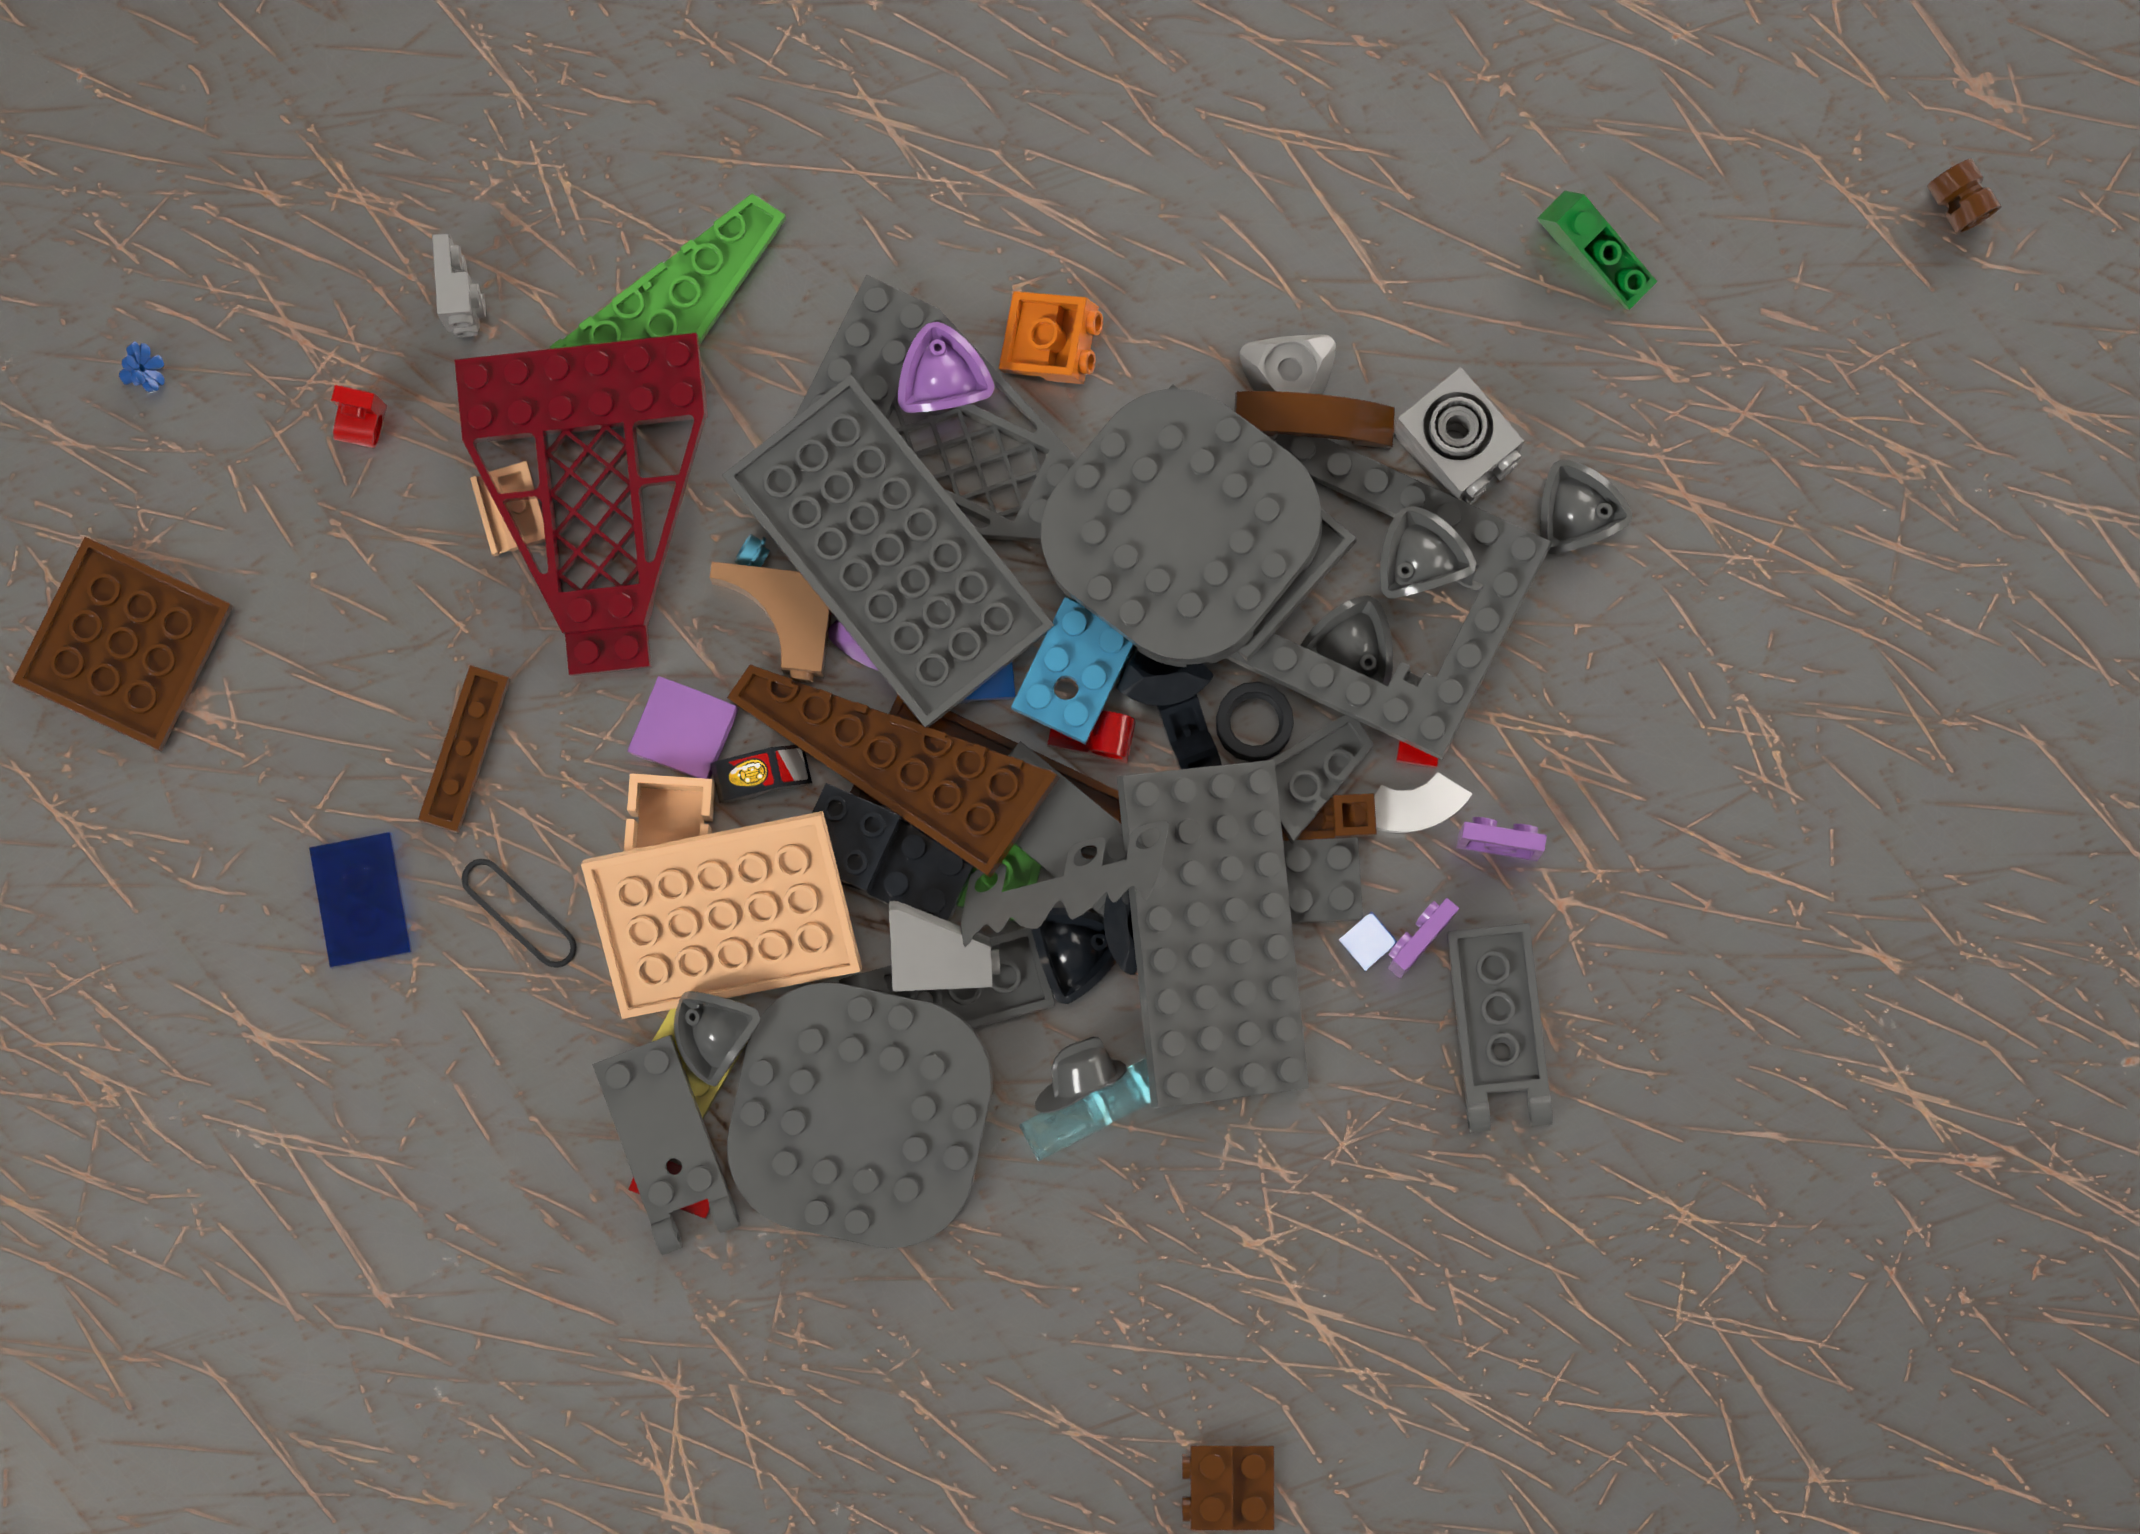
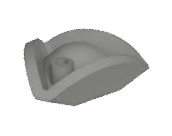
M1331 336L1277 337L1246 343L1242 346L1239 356L1245 375L1254 391L1323 394L1332 371L1336 344Z

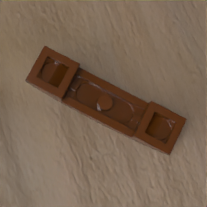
M1237 391L1235 393L1234 412L1267 436L1286 434L1352 441V445L1389 449L1393 447L1395 407L1366 400L1312 393L1281 391Z
M1374 793L1333 795L1296 840L1376 835ZM1282 830L1283 841H1289Z

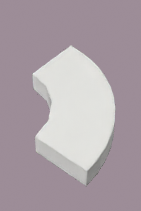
M1438 772L1427 784L1414 790L1396 791L1381 785L1374 796L1376 829L1390 833H1408L1436 827L1459 812L1470 799L1472 793Z

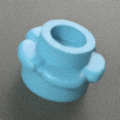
M750 534L740 548L734 562L739 565L761 567L770 552L769 549L764 547L766 538L762 537L760 540Z

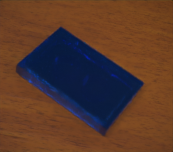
M387 832L309 847L330 968L335 969L412 954L392 834Z

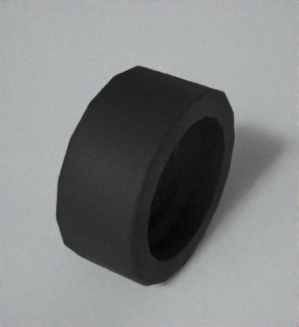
M1262 682L1243 683L1231 689L1220 702L1216 715L1217 736L1224 749L1234 757L1248 762L1266 761L1278 755L1289 742L1294 725L1293 710L1286 696L1274 686ZM1258 698L1267 701L1274 707L1278 714L1279 726L1277 733L1270 741L1263 745L1251 746L1242 743L1235 737L1231 729L1230 719L1233 710L1239 703L1247 699Z

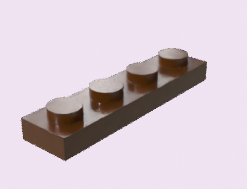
M472 665L469 666L418 818L420 822L459 834L510 683L509 677Z

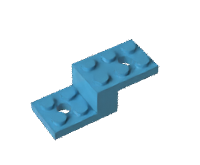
M1064 597L1052 622L1054 627L1047 632L1011 709L1086 745L1117 678L1122 677L1137 646L1079 602H1074L1070 598ZM1064 678L1074 680L1078 686L1076 696L1069 700L1060 699L1054 692L1055 684Z

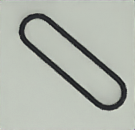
M477 859L465 867L461 879L465 891L545 965L554 968L565 966L571 962L577 947L572 934L497 864L488 859ZM477 865H487L501 876L568 939L570 943L568 956L562 961L555 962L542 955L471 889L468 884V874L471 869Z

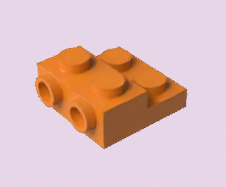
M1013 291L998 369L1008 374L1040 376L1047 381L1084 384L1086 374L1093 373L1096 363L1095 353L1091 350L1093 335H1099L1103 327V316L1098 311L1099 306L1087 297Z

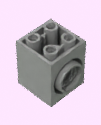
M1462 367L1458 368L1400 415L1394 430L1396 439L1442 492L1458 500L1465 501L1470 505L1487 491L1485 487L1494 476L1502 480L1518 466L1517 461L1522 457L1519 453L1524 440ZM1451 430L1458 431L1464 438L1454 439L1447 432Z

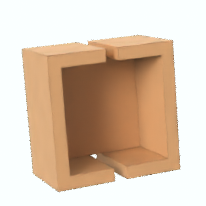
M630 774L627 811L631 817H639V822L637 823L635 819L626 818L624 851L711 834L712 829L705 822H713L716 792L714 781L704 778Z

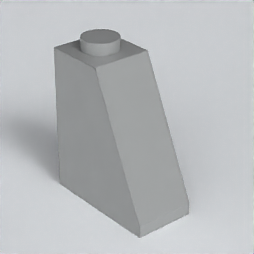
M889 901L893 991L992 987V975L1000 974L999 950H991L990 937L975 933L970 944L965 947L963 945L961 926L899 901Z

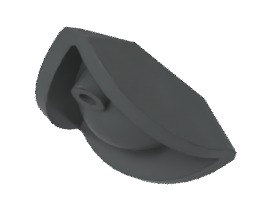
M1560 460L1552 465L1544 486L1540 513V537L1551 541L1548 554L1563 553L1593 544L1621 531L1632 522L1633 514L1623 495L1604 476L1583 464L1570 460Z
M1409 506L1401 509L1396 514L1387 531L1380 564L1381 590L1387 598L1395 599L1440 587L1472 575L1476 569V560L1462 537L1446 521L1426 509Z
M1368 595L1360 596L1339 605L1324 616L1301 643V646L1386 686L1391 681L1393 672L1392 636L1385 612L1376 598Z
M693 991L685 992L680 998L675 1012L674 1033L679 1052L689 1069L706 1084L717 1086L758 1026L761 1019L759 1012L754 1007L719 996Z

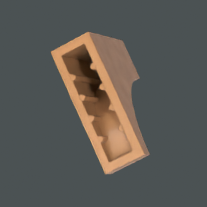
M712 562L710 580L713 585L726 587L745 595L755 602L772 621L779 636L783 674H790V679L802 683H813L814 677L824 678L829 639L828 629L831 623L832 612L799 571Z

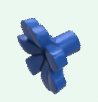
M135 341L126 348L128 356L122 359L124 369L119 372L121 381L126 385L132 382L135 386L142 385L147 392L157 391L159 386L165 383L164 376L157 371L164 367L163 359L159 355L151 358V349L147 344L141 343L139 345Z

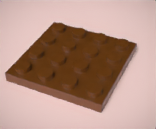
M84 537L12 682L19 687L162 752L233 606L222 599L90 538Z

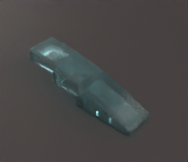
M1145 1058L1126 1068L1127 1072L1114 1084L1097 1090L1062 1110L1052 1113H1040L1021 1123L1019 1127L1037 1161L1039 1162L1148 1106L1151 1103L1147 1059Z

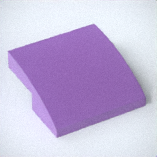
M658 676L627 751L634 756L666 766L674 772L692 778L710 779L712 776L710 763L718 761L739 708L706 693Z

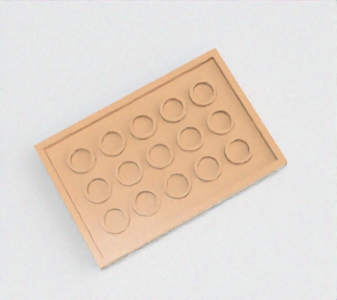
M823 811L584 859L581 863L622 1019L675 1009L680 998L687 991L730 998L856 973L862 969Z

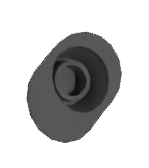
M1093 1036L1070 1044L1055 1057L1051 1066L1052 1084L1039 1094L1035 1101V1109L1040 1113H1052L1062 1110L1089 1094L1120 1080L1127 1072L1126 1064L1119 1060H1112L1101 1039Z

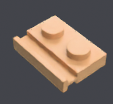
M527 461L490 471L500 494L536 489ZM470 477L492 555L496 557L501 553L519 550L482 477ZM539 499L507 502V507L527 546L545 542L543 512Z

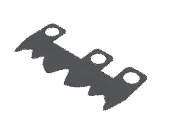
M1161 820L1134 829L1130 835L1126 860L1103 866L1105 838L1098 837L1076 843L1068 851L1064 876L1002 892L1007 867L1005 864H1000L995 871L998 875L996 884L985 892H977L975 890V883L984 873L976 870L969 878L961 917L963 945L966 947L970 944L974 934L979 932L985 925H989L996 933L1001 932L1010 918H1013L1022 927L1038 929L1053 906L1059 901L1064 904L1069 918L1073 920L1091 909L1105 893H1108L1110 900L1114 903L1130 887H1134L1138 891L1141 890L1142 898L1147 900L1162 869L1169 827L1168 822ZM1149 829L1159 830L1160 837L1152 847L1139 849L1136 846V841L1143 832ZM1088 845H1093L1097 848V854L1090 863L1083 866L1074 864V856L1081 848Z

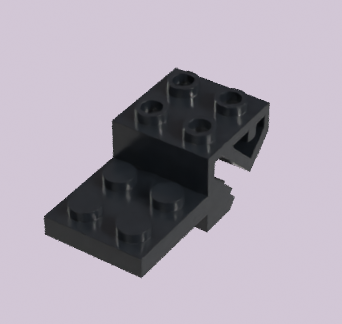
M826 783L812 813L820 811L824 813L842 886L872 900L875 899L889 905V901H899L950 922L975 867L914 825L904 821L900 815Z

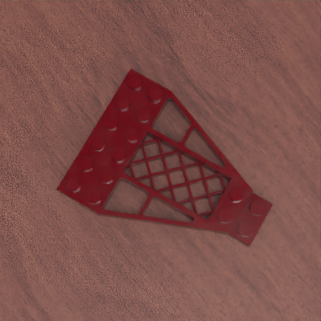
M689 333L455 359L462 441L562 633L565 634L569 675L579 676L652 668L648 625L654 607L653 601L706 418H708L705 380L702 376L698 334ZM694 419L679 474L642 478L636 431L637 425ZM624 427L625 439L611 428ZM600 430L588 445H585L572 434L574 432ZM608 432L624 444L610 463L593 451ZM560 434L549 447L548 435ZM535 437L540 482L538 488L531 491L500 494L477 449V443ZM567 437H570L584 449L570 468L553 456ZM590 454L606 466L592 486L575 473ZM626 454L629 479L615 469ZM550 459L566 471L554 487L552 484ZM612 472L628 484L614 504L597 491ZM571 477H574L588 489L574 508L557 496ZM676 483L655 558L652 562H649L642 490L648 486ZM594 494L610 507L596 526L579 514ZM630 494L633 520L619 509ZM529 499L541 500L548 564L547 573L542 574L507 507V502ZM554 499L570 511L558 527L556 525ZM616 512L632 524V527L618 544L601 532ZM575 517L592 529L578 548L561 536ZM634 534L637 560L623 549ZM597 535L614 547L600 566L583 554ZM558 539L574 552L562 568L560 567ZM619 553H622L636 565L622 584L605 572ZM579 557L596 569L582 588H579L565 576ZM601 575L615 585L614 587L590 589ZM639 575V584L630 585ZM562 580L576 591L563 592Z

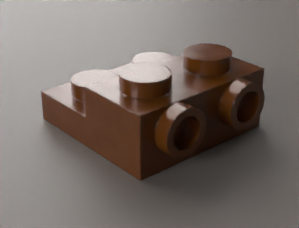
M1190 1446V1454H1182V1479H1190V1496H1182V1522H1190V1530H1274V1446Z

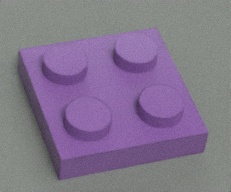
M1473 817L1472 822H1464L1456 847L1538 861L1544 853L1547 835L1538 834V827L1532 825L1514 824L1513 829L1496 827L1497 821L1494 819Z
M1448 898L1440 906L1433 901L1415 923L1420 928L1412 937L1406 932L1390 950L1391 952L1388 955L1393 960L1388 969L1401 979L1454 918L1459 908Z

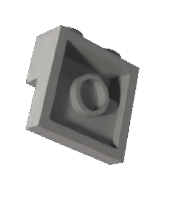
M448 233L433 234L437 314L448 333L454 332L456 337L478 335V330H480L479 318L486 317L484 293H480L478 283L474 284L467 272L465 255H461L460 245H454Z

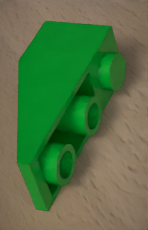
M1564 191L1537 218L1560 247L1626 309L1630 310L1657 283V280L1585 194Z

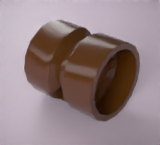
M1972 158L1956 164L1927 185L1937 204L1948 208L1945 217L1957 235L1977 226L2002 207L1991 188L1982 187L1981 183L1984 177Z

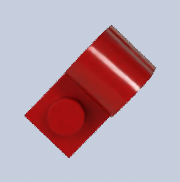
M335 385L331 399L338 406L333 429L334 440L374 449L379 441L387 404L375 393Z
M1102 710L1086 745L1051 728L1047 746L1128 763L1136 721L1133 717L1125 714Z

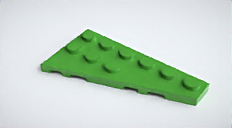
M753 193L713 222V226L696 239L688 241L680 247V251L664 263H659L614 297L610 304L593 317L589 316L578 325L577 329L565 338H560L549 348L554 349L689 333L698 334L700 345L785 222L786 215Z

